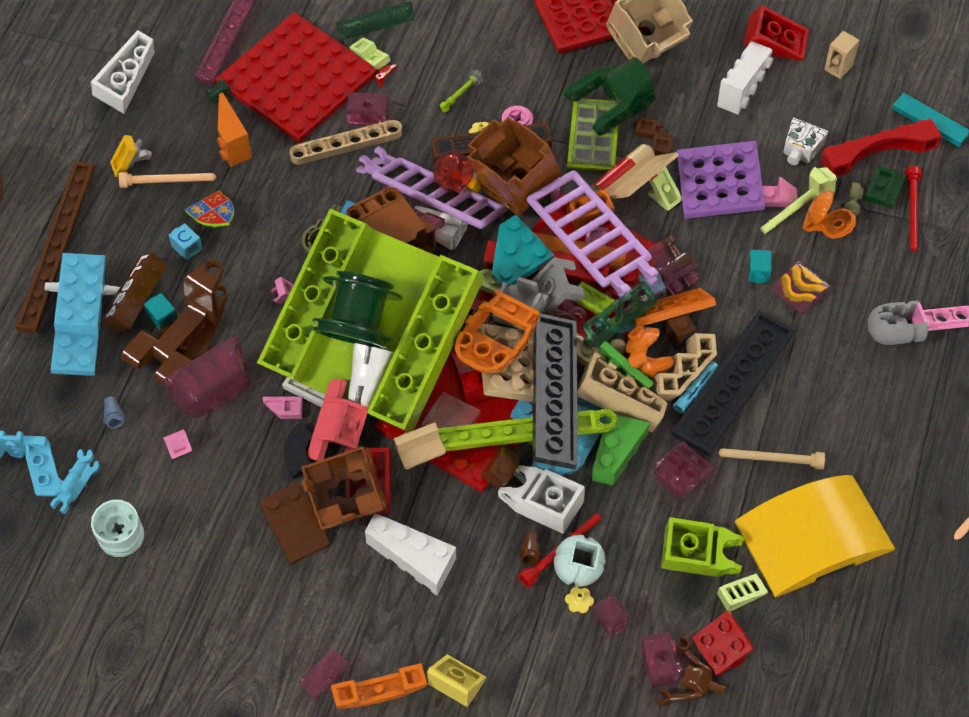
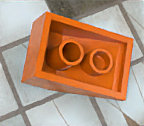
M221 93L219 94V138H217V142L222 149L219 150L222 160H227L230 167L252 159L247 131L225 95Z

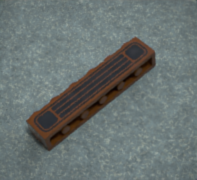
M548 122L524 125L548 143L552 151V137ZM481 131L432 138L431 151L435 169H441L444 163L467 162V157L471 154L468 144Z

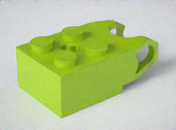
M669 517L665 526L661 568L713 577L738 575L741 572V565L728 560L723 554V549L741 546L744 542V537L726 528L714 526V524Z

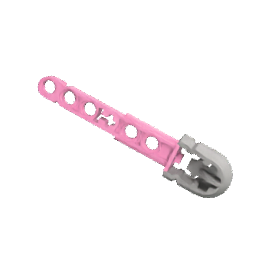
M910 301L907 304L905 302L887 303L873 309L868 318V331L875 341L884 345L904 344L911 341L923 342L927 337L928 331L969 327V306L923 310L919 301ZM956 315H964L967 319H959ZM936 317H944L947 321H939ZM907 320H912L913 324H908Z

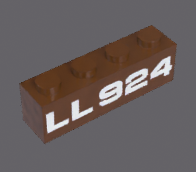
M154 252L140 255L101 318V321L115 333L130 330L144 303H146L166 269L167 264Z

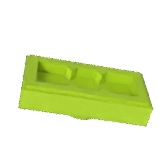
M581 281L578 286L583 288L585 296L579 301H571L596 315L608 318L617 305V301Z

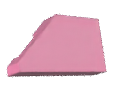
M263 397V403L280 419H302L303 397Z

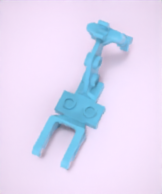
M0 431V458L5 451L16 458L26 456L35 494L37 496L56 497L51 502V507L56 509L59 503H63L60 509L62 514H66L70 502L75 501L83 488H86L90 477L100 471L98 461H95L93 467H91L90 462L94 458L92 450H88L87 455L84 456V452L80 449L77 452L78 460L72 469L68 471L69 474L65 480L62 481L58 477L51 444L46 437L24 436L19 431H17V435H7L4 431Z

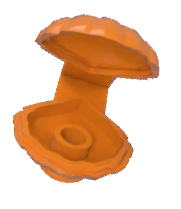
M825 191L818 195L811 203L802 227L808 232L822 231L824 235L831 239L843 238L851 233L855 227L856 216L852 211L843 208L833 210L827 214L833 201L834 193L833 191Z
M638 326L629 333L630 339L625 347L626 353H631L628 358L632 368H638L649 379L658 373H667L674 363L672 357L666 356L654 359L646 356L648 348L659 337V329H644L643 326Z

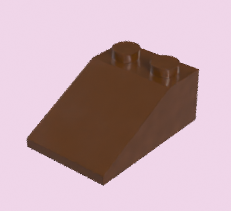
M299 481L259 500L261 513L290 565L330 546V542L324 530L320 528L314 509Z

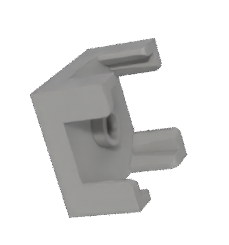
M554 257L531 280L537 282L540 293L549 296V302L543 312L565 313V311L556 309L565 299L579 301L585 296L581 286L568 283L564 269L575 270L574 261Z

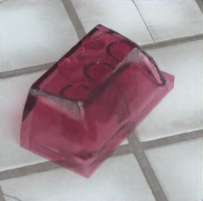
M236 334L163 379L169 401L185 415L198 418L211 409L218 408L221 403L235 397L241 390L250 385L249 368L244 359L241 340Z

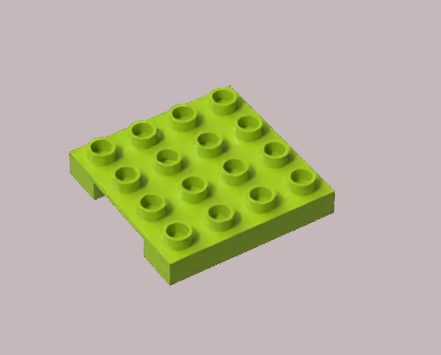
M329 209L257 363L323 394H326L331 380L343 379L347 381V385L342 399L348 400L354 344L332 339L312 331V327H317V324L312 321L313 318H330L337 287L325 283L322 278L325 276L338 277L336 276L337 271H347L389 282L394 285L393 290L390 291L400 294L403 300H386L379 331L392 337L393 341L386 342L385 344L389 346L388 351L394 352V355L369 406L367 414L406 432L414 431L485 276L474 268L443 255H440V257L378 232L364 222Z

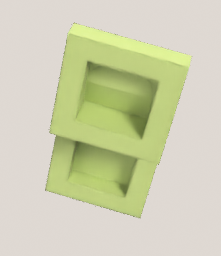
M364 37L349 47L352 52L378 70L390 62L388 54L378 50L374 42Z

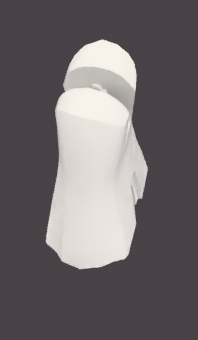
M415 206L413 210L417 216L428 219L434 226L436 242L450 250H455L467 230L468 223L445 212Z
M354 343L352 375L348 394L349 401L357 404L361 401L362 406L369 408L394 352Z

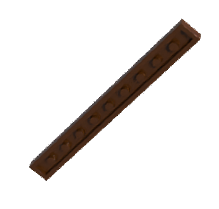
M74 161L16 323L17 331L37 334L52 293L51 291H45V282H56L61 268L62 254L67 251L95 171V166L92 163Z

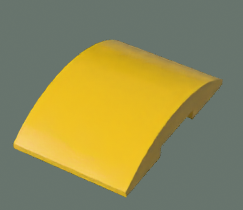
M853 475L826 478L800 486L757 506L734 522L739 533L744 537L745 544L775 598L814 583L816 578L853 563L855 566L895 550L894 545Z

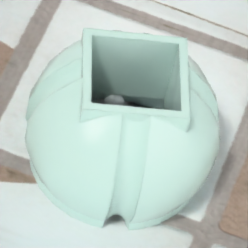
M584 535L570 536L563 540L555 551V571L558 577L568 585L574 583L575 587L588 586L598 580L604 571L605 553L602 546L591 537L586 539ZM575 548L593 553L590 567L572 562Z

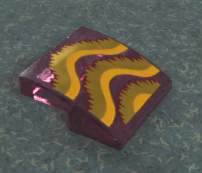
M799 261L785 272L770 289L800 314L804 315L815 301L818 302L831 286Z

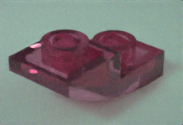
M333 648L298 683L314 699H317L349 667L350 663Z

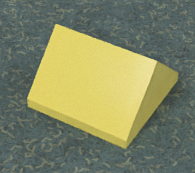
M448 654L432 665L427 671L428 685L466 707L469 706L486 680V676Z

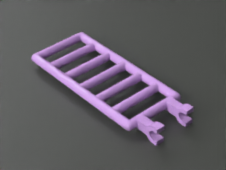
M381 147L375 148L374 151L379 154L380 159L375 157L371 161L365 155L359 158V161L363 162L365 167H357V172L362 174L367 172L372 175L373 179L389 187L397 188L400 192L479 229H483L507 211L506 206L400 157L396 159L388 155ZM399 166L408 169L394 179L385 176V174ZM416 174L425 177L411 187L402 184ZM433 182L442 185V187L429 195L419 192ZM450 190L460 193L447 203L436 200ZM467 198L477 201V203L463 212L454 208ZM485 206L495 210L482 220L472 217L473 214Z
M573 170L527 197V202L600 286L607 287L611 284L623 302L631 298L629 294L631 288L620 279L638 268L650 285L658 281L655 277L658 275V271L647 263L652 258L651 254L576 171ZM571 180H574L579 186L544 208L537 201ZM584 193L591 199L590 202L556 222L549 215ZM595 207H598L603 213L600 217L569 235L562 230L563 226ZM607 221H610L616 227L582 249H579L574 243L575 240ZM621 234L628 241L593 264L586 257L589 253ZM632 249H635L641 255L606 278L598 271Z

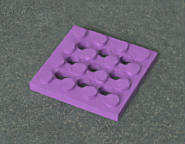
M756 141L677 150L684 219L765 210ZM735 159L744 160L742 163L733 162ZM716 161L723 162L720 166L714 165ZM697 163H701L704 165L701 168L694 167V165ZM737 175L746 176L741 180L735 178ZM718 177L725 178L723 182H718L715 179ZM699 179H703L706 181L703 184L695 183ZM740 191L748 192L744 196H740L737 193ZM725 193L728 196L725 198H719L718 194ZM701 195L708 197L703 201L697 199Z

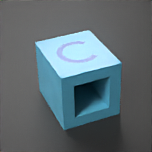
M185 223L179 228H175L169 234L171 246L186 261L203 250L200 237Z

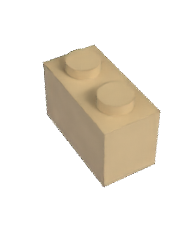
M842 31L830 44L824 70L841 79L854 64L859 40L853 35Z

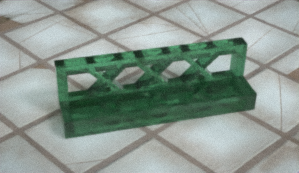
M411 1L338 21L336 22V28L343 41L413 20V5Z
M647 280L640 282L582 325L587 334V337L582 340L585 347L600 346L604 341L608 340L658 302ZM643 288L646 295L638 298L639 291ZM626 300L631 301V304L623 309L624 302ZM611 311L615 312L616 315L607 321L608 314ZM595 323L601 324V326L593 332L591 326Z

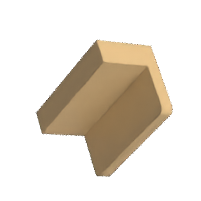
M436 423L394 438L396 450L405 469L446 454Z

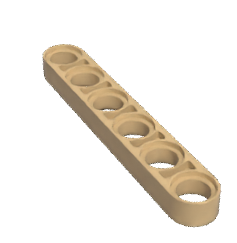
M389 120L297 144L290 149V159L294 164L300 165L396 140L402 135V125L397 120ZM391 127L398 128V131L392 133L389 132L388 129ZM372 132H378L380 134L378 137L374 138L369 136V134ZM353 137H359L361 139L359 142L351 141ZM334 142L342 143L340 147L332 146ZM315 147L323 148L321 152L313 151ZM296 152L304 153L302 157L294 156Z

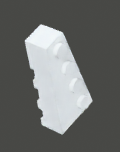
M137 30L91 81L92 95L125 114L154 55L153 39Z
M753 41L750 42L743 51L741 58L735 62L734 68L728 71L727 78H723L721 81L718 107L739 115L742 108L745 109L747 107L749 96L754 95L758 81L762 82L766 68L769 69L772 65V49Z
M376 513L365 530L366 543L388 560L391 559L404 572L407 571L415 577L416 581L427 586L436 596L438 595L456 560L455 546Z

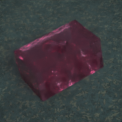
M349 92L346 109L347 123L374 125L387 121L389 109L388 95Z
M670 632L642 636L641 648L650 688L677 684L679 675H682L680 661H676L677 645L675 640H671Z

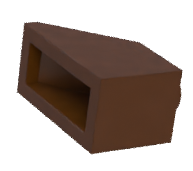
M502 444L483 471L481 477L497 489L506 485L518 468L521 454L510 445Z

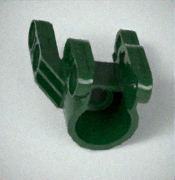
M632 57L619 67L614 65L594 69L571 84L564 91V96L569 102H576L602 85L608 97L618 104L598 117L593 124L592 129L598 136L606 134L628 118L635 116L650 106L656 99V95L653 93V79L643 63L636 57Z

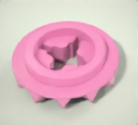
M512 106L504 111L502 122L507 117L516 120L521 116V121L518 122L523 125H531L533 115L529 109L523 106Z

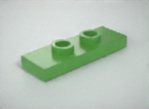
M607 341L602 343L598 353L608 361L607 363L611 362L617 366L615 370H619L625 377L629 375L634 378L639 387L645 386L649 390L652 388L653 381L638 368H632L629 360Z

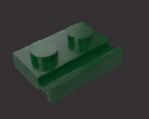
M878 166L864 200L881 206L886 205L889 206V209H892L906 175L903 174L901 176L893 170Z

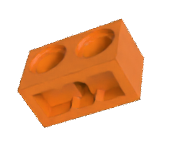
M606 189L594 191L614 213V206ZM587 195L575 198L567 203V213L573 212L590 202L591 199ZM595 207L573 220L572 225L575 231L600 217L603 213L598 207Z

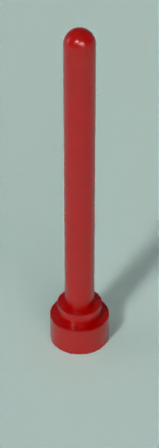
M918 166L906 168V179L910 183V250L912 252L918 250V182L922 178V169Z
M594 514L570 536L584 535L601 520V516ZM557 547L533 568H524L518 574V578L524 586L530 588L537 582L538 574L554 561Z

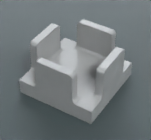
M518 277L516 280L517 286L510 284L508 287V283L503 282L499 289L500 292L532 307L541 314L543 313L549 302V296L539 292L537 282ZM494 314L492 315L493 321L521 329Z

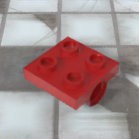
M730 611L724 612L692 637L716 676H721L727 670L738 667L746 661V656L755 650Z

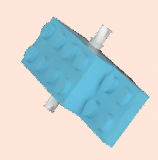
M63 253L59 282H45V291L58 292L54 321L55 338L51 363L52 374L95 376L104 296L116 295L120 287L105 285V255Z

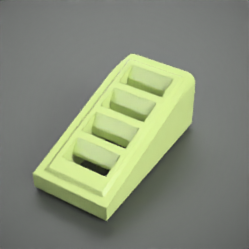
M757 574L728 583L718 588L717 592L723 605L730 612L768 594L767 589ZM752 582H755L759 591H755L751 585ZM747 585L748 589L751 592L750 594L747 593L744 586ZM738 589H740V591L742 592V597H740L739 593L737 592ZM732 592L736 599L733 600L729 593Z

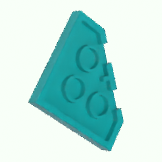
M517 215L499 225L492 279L500 287L503 282L508 283V287L510 284L516 285L518 277L526 278L554 258V254Z

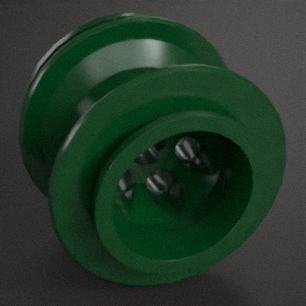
M337 271L336 276L338 277H323L322 280L325 283L337 287L330 318H313L312 321L317 324V327H312V331L343 342L358 343L388 350L389 346L385 343L391 342L393 339L381 333L379 326L386 300H403L400 294L390 291L393 290L394 285L374 277L347 271Z

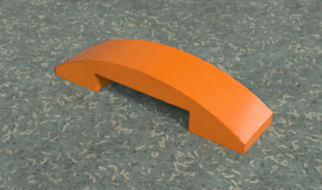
M420 663L400 668L398 673L357 683H354V680L334 684L331 685V690L336 708H356L386 702L411 694L426 687L427 681L422 664Z

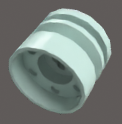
M110 500L95 510L91 519V528L100 547L106 554L114 557H125L133 554L140 548L144 540V528L136 509L130 503L123 500Z

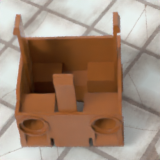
M360 447L301 467L305 480L301 481L303 490L309 493L320 528L323 530L388 509L368 447ZM365 478L367 487L358 489L353 497L344 498L340 495L330 499L327 490L338 487L343 479L357 481Z

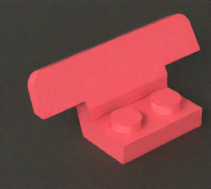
M333 379L328 384L307 452L310 459L316 461L323 460L329 442H334L348 448H357L369 408L347 399H342L347 385V381L343 379Z

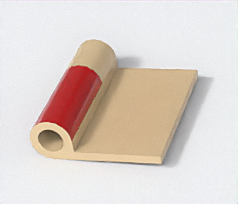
M641 144L595 181L591 188L594 191L606 189L610 199L629 197L648 180H653L657 177V173L679 155L675 152L655 156L651 146Z

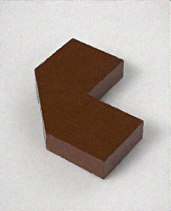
M638 117L634 136L653 139L651 147L654 150L655 156L671 153L673 138L670 134L666 133L658 120Z

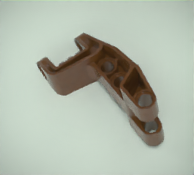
M210 260L190 272L184 279V305L187 309L176 320L156 332L149 333L141 330L123 350L121 359L137 370L154 359L161 362L162 365L156 371L154 380L171 391L177 390L200 368L228 300L227 288L224 284L220 283L224 273L222 264L217 260ZM212 267L219 269L216 274L208 273V270ZM216 291H223V296L217 297Z

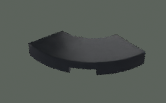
M301 422L291 430L284 446L285 464L293 479L303 473L302 466L310 464L306 452L313 435Z

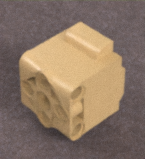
M618 0L614 4L606 25L628 60L636 57L642 63H645L652 58L659 57L666 50L687 39L691 34L689 28L693 20L687 13V9L681 0ZM646 27L651 31L652 35H642L638 28Z

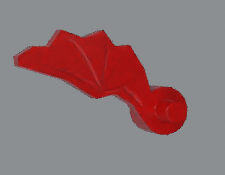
M396 64L381 68L379 74L376 75V83L379 84V87L383 86L385 77L389 76L397 68Z

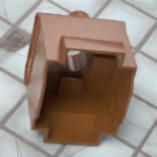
M509 117L502 123L494 119L468 144L471 154L467 158L481 183L482 189L518 216H521L531 206L527 202L529 195L557 180L562 175L548 143L543 141L532 130Z
M385 188L350 206L346 211L347 216L366 223L378 232L429 253L436 251L434 226L428 219L417 216L397 188Z

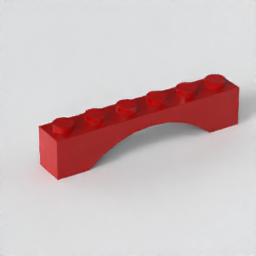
M931 118L919 120L916 123L906 126L902 125L889 131L884 130L875 135H867L861 139L829 146L823 149L820 162L823 168L827 167L836 177L847 175L856 163L875 152L901 149L923 153L937 149L942 136Z

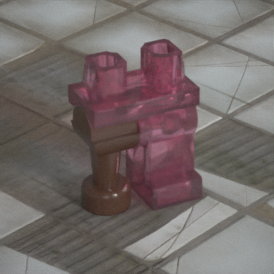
M672 234L647 249L652 256L651 260L647 263L658 270L665 287L675 295L685 289L680 279L684 278L687 284L691 286L699 281L700 277L695 270L698 264L696 261H693L690 254L682 253L675 245L677 239ZM668 248L671 256L673 257L672 259L668 257L664 249Z

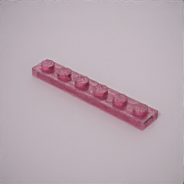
M233 0L194 75L195 81L214 85L215 78L218 77L255 4V0Z

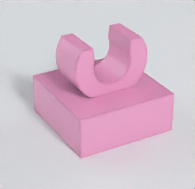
M280 277L275 280L276 287L271 290L272 294L278 295L277 298L273 299L277 304L284 303L293 288L291 282Z
M184 429L164 437L172 459L192 451Z

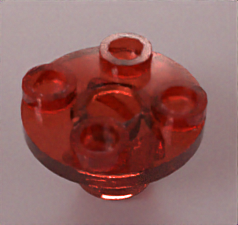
M448 153L442 156L436 162L433 170L436 183L445 190L455 192L462 191L471 182L474 174L467 156L461 153Z

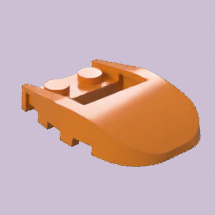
M498 290L493 292L494 297L489 302L484 301L479 306V310L473 316H469L463 332L459 333L455 343L456 354L464 364L480 372L490 374L505 370L525 349L540 316L539 311ZM490 313L525 330L524 335L513 350L478 332Z

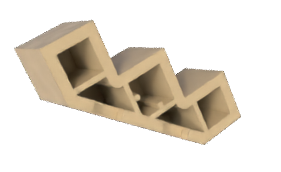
M695 333L686 340L687 353L675 354L672 357L674 363L669 373H658L651 378L653 385L650 390L665 401H672L681 395L686 387L717 355L715 334Z

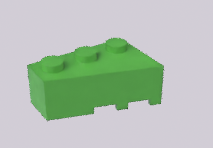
M616 415V427L612 431L602 433L593 467L592 481L608 485L615 484L632 456L638 451L641 443L649 435L650 422ZM608 416L606 418L605 425L610 424V422H612V419Z

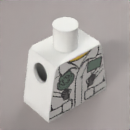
M793 117L783 152L785 155H788V163L791 165H797L799 161L810 163L825 145L828 131Z

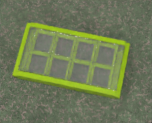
M580 99L573 103L567 168L608 172L615 166L618 126L602 136H598L592 129L598 117L618 105L615 101Z

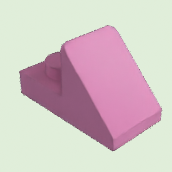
M779 177L777 186H762L765 207H788L798 199L797 189L781 177Z

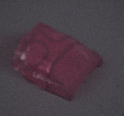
M685 441L673 447L653 467L657 481L674 496H687L695 486L708 478L717 468L686 445Z

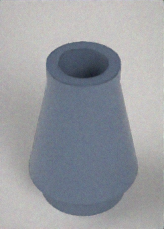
M112 396L105 398L104 423L111 429L121 427L124 424L125 415L117 403V399Z

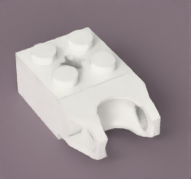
M518 465L514 476L520 480L523 486L519 488L500 487L498 490L499 498L507 503L515 512L564 534L584 503L585 486L547 469L543 471L537 467Z

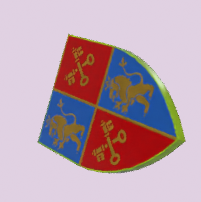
M217 191L186 208L185 212L196 222L215 228L217 226H227L231 223L234 217V206L224 194Z

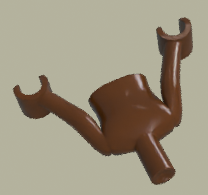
M681 637L679 641L685 644L686 647L678 645L676 650L680 654H685L695 665L688 664L681 686L693 692L670 694L668 690L661 689L659 694L666 697V700L656 699L657 705L661 707L668 705L670 701L701 698L708 690L723 695L726 686L712 681V669L699 660L689 649L690 640L687 637Z

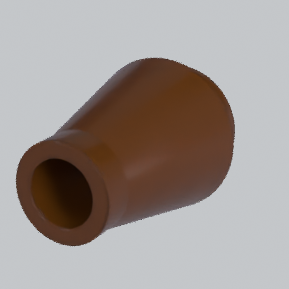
M533 530L525 532L519 552L521 562L526 565H535L541 558L538 533Z

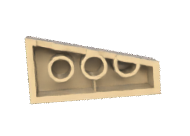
M595 351L584 368L577 388V396L602 409H610L616 415L650 422L649 431L653 433L664 416L667 402L645 386L639 387L631 376L627 375L625 377L615 370L617 366L611 362L607 364L601 360V355Z

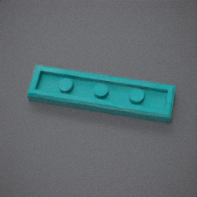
M905 93L893 104V110L914 122L931 118L942 138L958 147L969 136V129Z

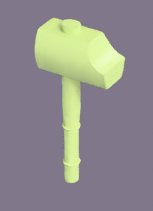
M814 167L809 177V191L773 219L769 220L760 228L764 234L768 233L825 191H833L835 193L837 180L835 174L827 167Z

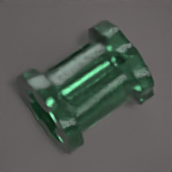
M220 79L211 89H206L205 94L211 103L217 104L219 102V94L229 95L231 90L228 84Z

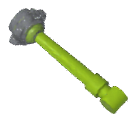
M472 69L468 73L469 81L453 96H450L446 102L440 104L444 113L450 110L449 106H452L472 84L480 85L484 82L483 74L479 70Z

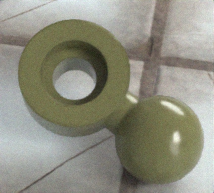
M852 182L849 202L845 204L844 209L852 211L856 216L860 212V205L857 201L858 199L862 200L864 188L860 187V183Z

